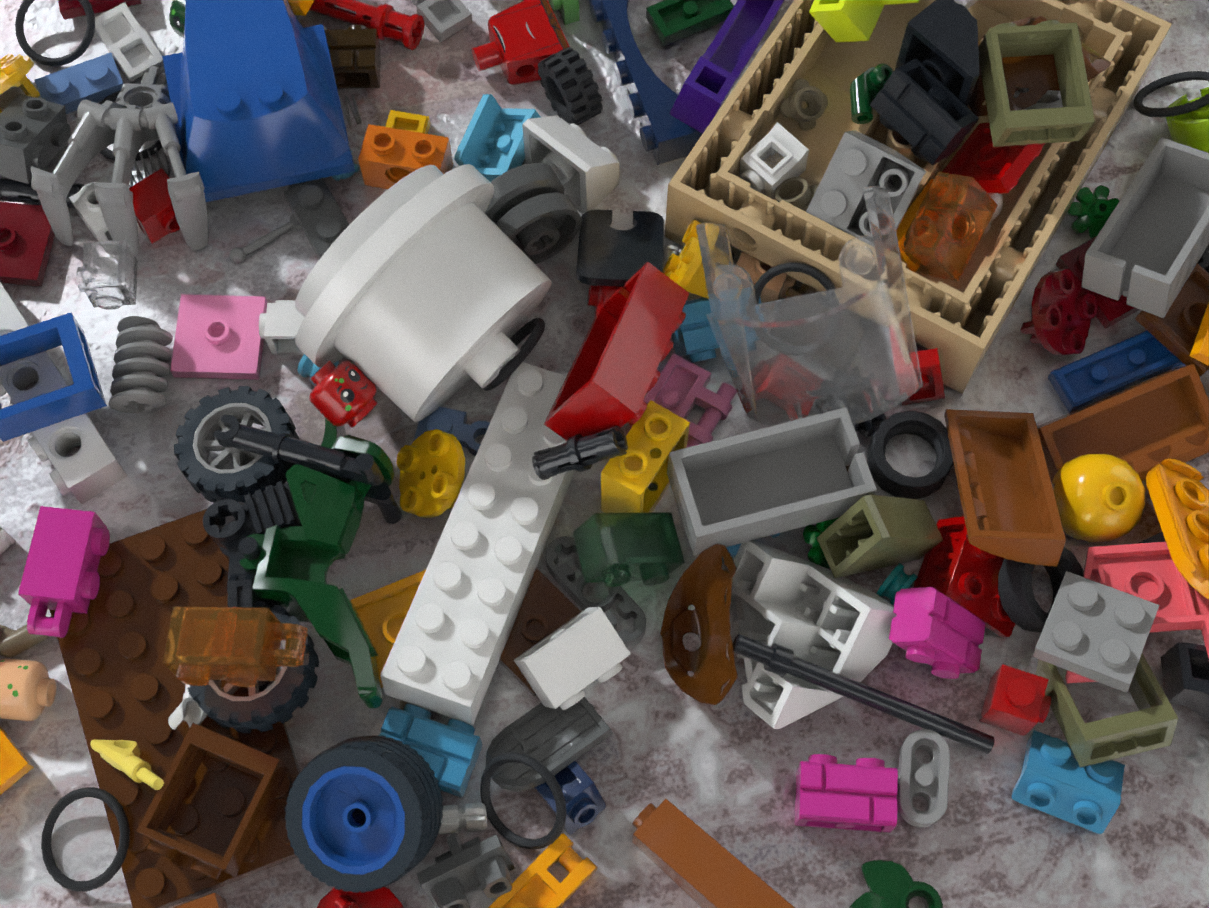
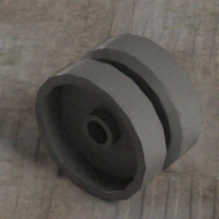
M543 163L524 164L506 171L491 181L494 186V194L485 214L534 264L543 262L560 252L575 238L581 229L582 218L569 196L564 194L565 189L550 165Z

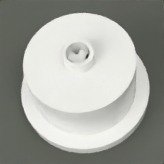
M427 165L402 178L371 203L340 234L316 263L301 286L295 301V308L305 317L298 329L295 343L317 367H323L329 360L332 363L344 357L351 360L414 422H419L441 407L471 379L482 388H485L499 375L500 370L520 351L510 338L541 303L549 291L552 281L485 214L494 194V186L473 165H461L445 174L435 165Z

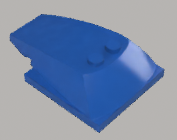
M186 0L183 51L162 56L170 103L173 102L179 122L174 125L181 147L179 151L186 174L200 173L206 202L354 172V162L323 24L303 28L300 21L295 17L288 0Z

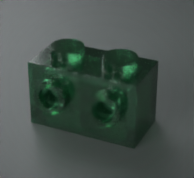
M671 512L595 513L573 531L585 583L604 582L606 587H617L630 581H643L644 585L652 586L669 580V574L685 563Z

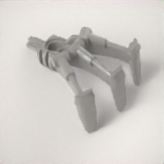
M150 66L149 72H144L141 84H124L117 96L116 102L106 100L101 105L87 99L81 101L77 109V116L80 121L68 140L69 146L54 171L49 173L36 167H31V186L33 190L37 191L54 235L62 244L73 246L74 240L66 203L71 187L87 164L102 150L114 143L113 155L115 156L112 183L94 182L95 198L99 202L105 224L116 249L124 257L137 256L139 239L133 206V193L129 190L130 177L141 146L146 141L158 139L162 144L164 153L168 157L175 178L167 179V189L185 242L192 250L206 247L209 235L204 185L199 172L186 174L179 154L181 147L174 129V124L179 123L173 102L170 103L168 87L166 86V75L159 72V67Z

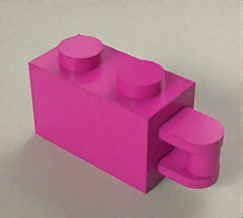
M40 506L18 592L31 605L27 618V631L29 634L65 637L72 612L87 614L90 599L96 598L100 584L97 569L100 557L104 556L108 551L110 533L107 526L95 512ZM47 609L55 610L54 617H46Z

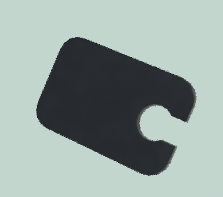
M590 210L582 214L576 276L581 283L592 286L624 287L625 283L647 262L663 273L664 220L660 214L650 211H633V225L635 227L629 230H616L609 226L612 224V210Z

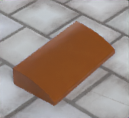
M1190 364L1175 368L1037 426L1051 482H1053L1055 474L1066 462L1086 454H1109L1125 460L1138 472L1141 481L1146 480L1147 473L1165 459H1176L1186 463L1209 453V399L1195 365Z
M946 409L944 414L969 543L983 551L1009 560L1035 565L1058 566L1066 538L1034 413Z

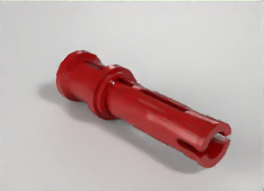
M314 0L309 11H315L343 22L364 25L369 29H377L380 40L389 38L401 42L409 50H414L418 47L425 28L423 16L419 14L409 16L397 12L393 6L388 4H381L375 7L357 0Z

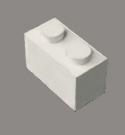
M588 607L518 656L514 661L543 706L554 709L560 706L562 710H565L585 696L582 689L597 679L599 683H602L620 672L623 668L620 662L631 655L601 607Z

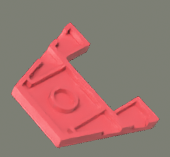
M1166 542L1088 548L1082 577L1160 605L1150 633L1200 629L1209 659V600L1196 591L1178 571ZM1066 671L1065 678L1067 684L1097 682L1071 671Z

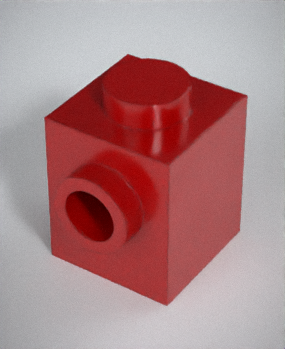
M162 168L129 188L133 193V206L137 223L152 244L167 234L180 230L167 189V179H170V177Z
M1002 664L990 678L979 721L1025 736L1038 722L1043 724L1047 718L1051 705V696L1045 695L1049 679Z

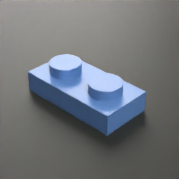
M112 53L35 79L41 98L64 105L66 114L77 111L81 101L87 99L99 103L112 93L121 91L124 85Z

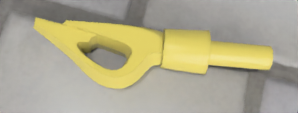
M91 740L90 745L93 750L100 753V756L119 771L124 772L134 782H145L154 790H160L163 787V779L151 772L149 763L140 759L141 751L136 741Z

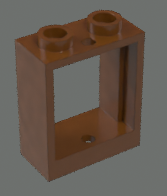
M192 723L163 779V787L156 792L137 832L150 840L147 849L170 860H174L177 852L194 859L190 868L216 880L221 872L236 877L288 769L277 758ZM205 755L262 779L224 857L166 832Z

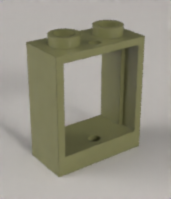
M1047 20L1037 25L1029 26L1002 23L989 28L978 50L993 147L1080 141L1095 123L1077 22L1060 23L1057 20ZM1053 54L1063 107L1010 111L1002 58Z
M1143 653L1128 689L1139 710L1084 723L1063 681L1066 679L1067 670L1038 659L1035 675L1049 679L1045 695L1051 696L1050 708L1080 768L1171 746L1179 718Z

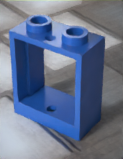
M72 312L0 336V366L62 345L74 383L73 385L5 408H1L0 404V439L3 442L107 406L85 333Z

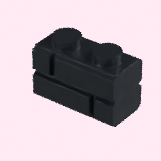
M916 58L893 71L884 84V88L879 91L870 104L880 114L881 123L886 128L897 131L911 144L910 149L917 158L928 161L932 166L950 156L979 120L960 99Z

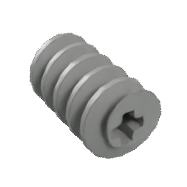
M134 315L124 317L118 321L117 325L119 333L117 334L115 344L118 349L114 353L113 360L116 365L113 366L112 370L114 381H112L110 386L112 397L108 404L111 409L124 413H143L164 407L167 399L159 393L167 390L168 382L161 377L168 375L170 367L163 361L171 357L170 349L165 346L171 344L173 336L170 332L161 329L159 324L153 319Z

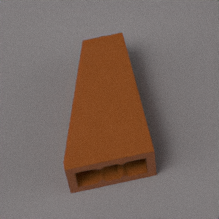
M666 798L657 808L652 803L647 805L633 821L632 825L637 830L633 833L632 842L701 908H795Z

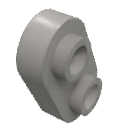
M928 729L912 732L902 743L899 752L897 809L907 823L916 827H928L935 824L944 815L948 804L949 746L939 733ZM918 749L927 751L931 758L930 763H920L915 757V751ZM914 796H922L926 799L928 803L926 811H919L913 806L912 799Z

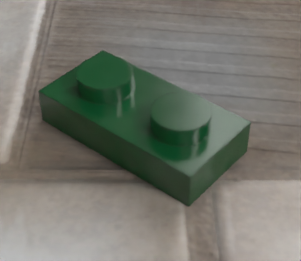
M663 0L646 8V18L665 47L725 21L734 5L730 0Z

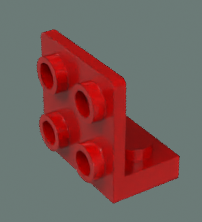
M964 516L938 520L936 525L943 541L925 554L918 573V579L913 588L934 587L986 623L985 627L998 636L1010 637L1015 623L1011 621L1003 609L998 593V574L1005 558L983 551L969 543Z

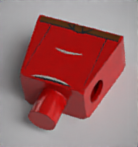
M523 0L490 17L488 20L490 42L472 48V55L479 72L500 65L507 82L511 85L542 80L538 75V63L569 47V44L548 0Z

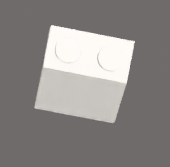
M558 115L530 118L522 124L526 164L543 163L550 165L565 189L564 194L569 196L574 206L583 214L594 210L619 185L620 162L608 148H600L589 140L585 132L576 124H568Z

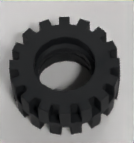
M567 47L538 63V75L542 79L540 80L541 85L545 88V95L551 101L553 110L557 111L558 116L568 124L573 123L578 126L600 114L601 110H603V105L601 103L602 96L598 93L599 87L592 78L591 70H588L585 60L583 58L580 59L579 53L576 50L573 51L571 47Z

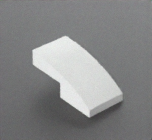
M125 2L95 17L96 34L109 53H112L115 62L130 81L144 75V72H149L150 66L158 67L163 64L162 54L144 27L141 28Z

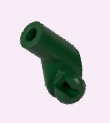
M881 63L869 68L851 83V120L854 123L866 124L873 120V108L870 104L879 91L884 88V84L893 73L892 68L887 64Z

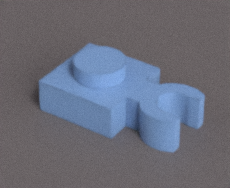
M439 407L432 414L419 421L414 440L426 431L442 430L453 434L462 447L467 448L472 455L476 456L481 444L477 443L475 439L479 435H485L490 422L476 421L469 425L466 424V412Z

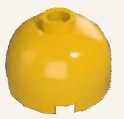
M1086 454L1074 458L1062 466L1055 474L1052 484H1055L1053 491L1063 530L1070 537L1078 540L1110 542L1126 535L1140 521L1145 508V488L1138 472L1125 460L1109 454Z

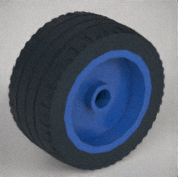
M377 735L359 736L344 740L315 756L294 780L285 807L287 837L290 839V846L294 849V854L299 858V862L305 866L304 868L313 877L318 878L320 882L326 883L327 886L355 893L380 889L398 881L409 873L428 854L439 834L442 824L443 797L441 796V788L428 762L426 763L422 755L420 756L409 745H405L403 742L391 737L386 738V736Z

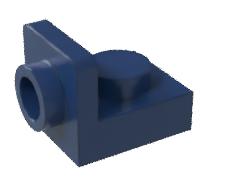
M576 761L554 775L565 798L567 814L564 829L571 835L581 827L593 822L597 815L606 808V804L594 782ZM544 782L534 789L556 815V802L547 782Z

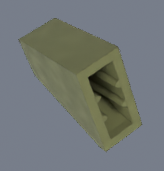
M866 495L860 498L817 537V540L834 578H840L898 565L899 563L919 560L941 543L943 538L925 500Z

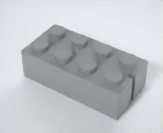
M1162 137L1160 138L1086 252L1082 288L1116 301L1120 299L1121 295L1126 296L1127 305L1161 318L1165 317L1209 245V153Z
M847 407L669 452L667 476L692 555H699L702 551L717 543L729 547L839 518L863 496L875 495L877 489L864 453L856 454L860 442Z

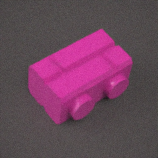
M934 587L906 588L896 592L893 613L897 615L891 621L889 640L906 651L905 657L908 660L930 665L932 667L931 674L945 679H957L960 673H975V671L979 670L982 649L979 648V645L984 640L985 622Z
M814 754L808 756V762L801 761L796 771L795 826L891 833L897 825V768H886L885 761L877 758L856 759V765L837 764V757L832 755Z

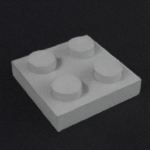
M1066 571L1035 647L1033 657L1127 693L1160 605Z

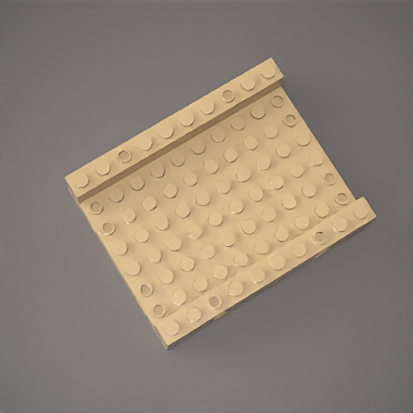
M794 0L669 182L665 237L684 247L685 243L682 242L683 236L690 223L695 219L701 223L706 222L713 226L712 238L714 236L771 267L793 262L804 263L817 268L834 284L839 294L840 303L886 327L890 324H897L899 334L928 349L938 348L943 384L963 394L1067 214L1072 202H1074L1079 190L1085 183L1141 86L1172 23L1122 0H978L968 10L977 19L978 41L988 32L989 28L1002 23H1011L1032 15L1033 17L1043 16L1047 20H1057L1060 23L1077 22L1080 41L1110 61L1111 65L1088 82L1095 123L1082 139L1071 142L1045 143L1039 156L1030 163L1019 178L1018 184L1009 193H1002L1003 208L999 215L991 221L990 230L983 235L970 233L964 220L966 209L978 194H951L960 213L917 271L913 272L906 268V263L891 256L888 250L883 252L784 200H781L779 203L776 198L772 199L750 188L751 183L741 179L739 176L741 158L762 140L778 122L809 149L806 170L798 177L804 178L809 186H819L844 132L856 130L896 150L926 171L909 205L910 207L931 179L936 180L979 123L989 122L988 116L978 117V122L965 136L957 149L950 156L933 166L928 161L917 158L910 149L911 144L897 131L886 128L881 123L880 114L873 109V120L866 124L854 123L851 120V83L866 70L881 63L887 64L895 71L907 23L935 0L884 5L869 41L835 42L809 13L814 0ZM1089 54L1091 63H1094L1095 59H1100L1099 57ZM799 79L807 80L809 86H814L821 90L828 99V106L822 116L816 119V126L807 131L802 130L799 127V122L791 116H783L780 110L781 102L789 98L793 91V83ZM802 101L801 103L803 109L807 108V103L805 101ZM777 152L773 156L770 155L764 162L773 169L784 157ZM802 272L785 273L829 296L824 286L812 276Z

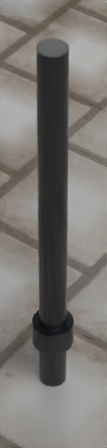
M737 634L733 641V651L735 653L764 664V670L781 677H784L786 674L792 675L921 728L935 731L943 737L986 754L990 753L994 746L995 739L989 734L794 656L793 650L777 643L769 646L741 634Z

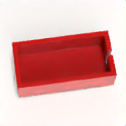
M649 262L637 271L625 283L624 288L620 287L598 310L544 425L566 441L569 437L577 434L588 436L613 426L622 428L626 423L630 426L634 425L647 408L648 404L644 401L646 394L655 386L660 378L661 372L657 370L659 363L666 358L673 347L674 342L670 340L671 335L679 328L686 317V313L682 310L689 293Z

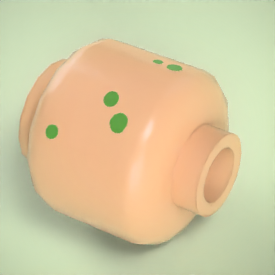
M8 658L1 659L0 719L36 720L42 714L44 708L50 707L54 702L56 695L55 680L49 678L48 670L41 662Z

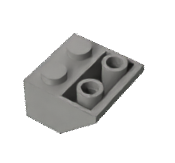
M856 130L844 132L806 212L886 252L926 171L896 150Z

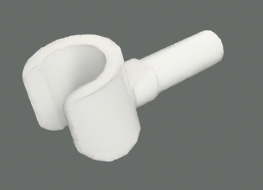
M187 680L183 701L168 719L169 726L173 730L183 720L188 723L189 729L192 723L200 725L207 715L189 694L187 688L190 687V683Z

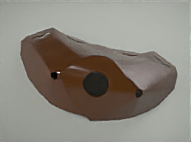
M1032 15L1011 23H1015L1017 26L1037 25L1040 22L1047 21V19L1043 16L1033 17ZM986 34L978 41V47ZM1081 42L1087 80L1089 82L1095 76L1105 71L1111 65V62ZM1053 54L1002 58L1010 111L1023 110L1036 104L1048 90L1060 91ZM1089 54L1099 57L1100 59H1095L1094 63H1091ZM980 64L979 76L969 102L971 111L977 117L988 116L987 106L982 105L985 101ZM1016 86L1029 89L1028 92H1021L1017 98H1014Z
M718 543L702 551L683 572L668 599L660 636L663 639L664 664L671 679L682 692L701 703L718 705L722 702L738 678L730 635L732 578L737 567L727 548ZM722 557L724 559L725 566H727L729 569V573L726 570L722 569ZM690 605L695 607L694 610H689L688 608ZM691 632L699 636L701 645L697 650L689 651L685 649L682 639L686 633ZM727 645H728V655H729V658L726 656V654H727ZM688 671H692L694 676H689ZM728 682V684L724 687L723 692L721 694L722 686Z

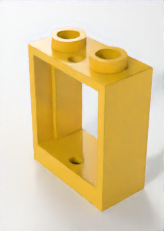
M650 400L644 414L626 435L627 453L610 458L601 471V511L639 533L670 486L667 476L669 452L687 448L690 422ZM654 483L657 485V490L650 491L648 486Z

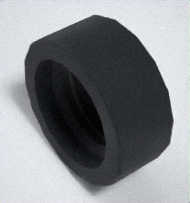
M916 411L895 413L881 422L872 437L867 457V464L874 481L882 490L899 498H924L941 488L954 465L947 428L941 421L929 414ZM911 434L928 441L937 455L936 465L932 472L926 476L916 478L904 476L894 470L885 457V449L889 440L896 435Z
M1065 547L1063 548L1058 566L1042 565L1049 574L1053 586V602L1048 613L1040 607L1033 593L1032 572L1035 564L1022 563L1006 558L1003 560L998 574V593L1002 607L1011 621L1023 630L1042 632L1066 571L1081 577L1083 576L1082 566L1075 555Z

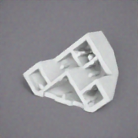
M756 540L741 543L734 558L737 570L732 578L731 596L735 597L738 617L737 621L732 622L734 639L737 634H741L769 646L777 643L793 650L794 656L858 682H861L887 656L893 644L889 640L891 621L897 615L893 613L894 606L876 593L845 577L834 578L832 571ZM737 654L738 658H744L747 683L741 685L744 704L773 729H781L844 697L789 674L781 677L764 670V664Z

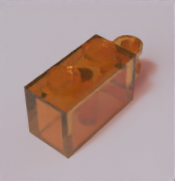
M173 607L163 664L179 677L180 682L187 685L206 686L209 684V680H226L229 684L235 686L253 687L256 686L257 681H275L277 666L303 665L308 629L298 624L281 623L269 608ZM281 640H286L285 649H280Z

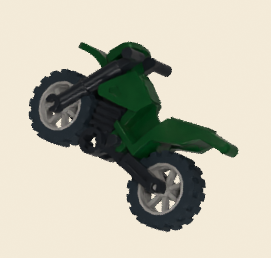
M239 386L238 390L231 391L230 387L218 390V395L203 397L199 400L201 405L195 410L190 408L185 414L184 418L186 421L184 425L178 426L175 435L178 439V444H174V455L179 460L177 462L179 469L198 494L202 493L208 501L213 502L204 514L203 526L229 560L227 581L228 612L223 613L221 610L211 617L213 622L207 627L202 625L195 634L197 637L195 645H190L187 650L186 658L189 660V666L184 667L185 679L190 683V687L187 688L189 694L210 718L228 730L232 727L239 733H251V729L265 732L273 729L272 724L279 721L282 724L286 723L294 717L292 712L298 706L301 709L309 700L307 695L309 689H314L317 683L318 676L315 674V667H319L318 655L314 651L315 645L313 640L300 623L308 622L313 625L335 658L352 666L358 695L365 705L371 709L378 708L383 702L375 658L378 654L351 600L343 588L339 589L338 586L327 584L326 576L332 563L335 560L344 559L346 554L349 553L361 522L364 501L377 504L388 524H395L400 521L402 514L389 488L395 476L390 458L377 444L352 435H346L345 426L336 427L326 418L321 446L299 440V436L295 431L296 427L281 402L277 398L272 399L270 394L262 389H258L256 392L250 386ZM253 423H256L258 425L264 426L265 428L257 429L251 426ZM209 451H222L210 464L208 463ZM233 459L234 469H222ZM233 516L235 520L229 522L221 530L219 526H223L225 524V517ZM274 640L279 642L282 648L274 651ZM228 655L233 658V661H226ZM283 660V667L279 675H277V672L274 670V664ZM222 672H238L222 687ZM248 680L249 697L232 696Z

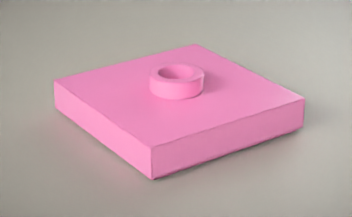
M181 294L170 369L173 377L259 380L264 339H261L259 335V317L261 313H266L268 302L266 297Z

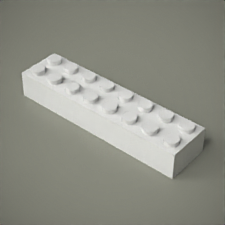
M524 362L511 374L381 672L380 677L385 695L471 725L474 724L575 473V470L567 471L542 480L537 476L532 463V457L535 456L534 452L567 442L544 425L564 383L565 375Z

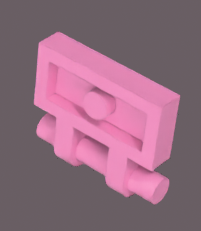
M673 353L663 368L659 380L648 392L644 401L648 404L652 400L687 420L686 418L695 404L704 408L705 412L697 425L687 420L690 422L687 448L711 442L713 440L711 434L720 420H725L731 411L732 405L730 403L737 391L727 383H722L717 393L708 390L705 387L710 381L711 372Z

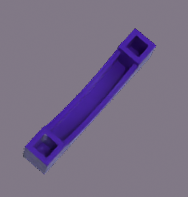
M737 0L704 55L700 56L684 82L669 115L704 133L729 96L785 0Z

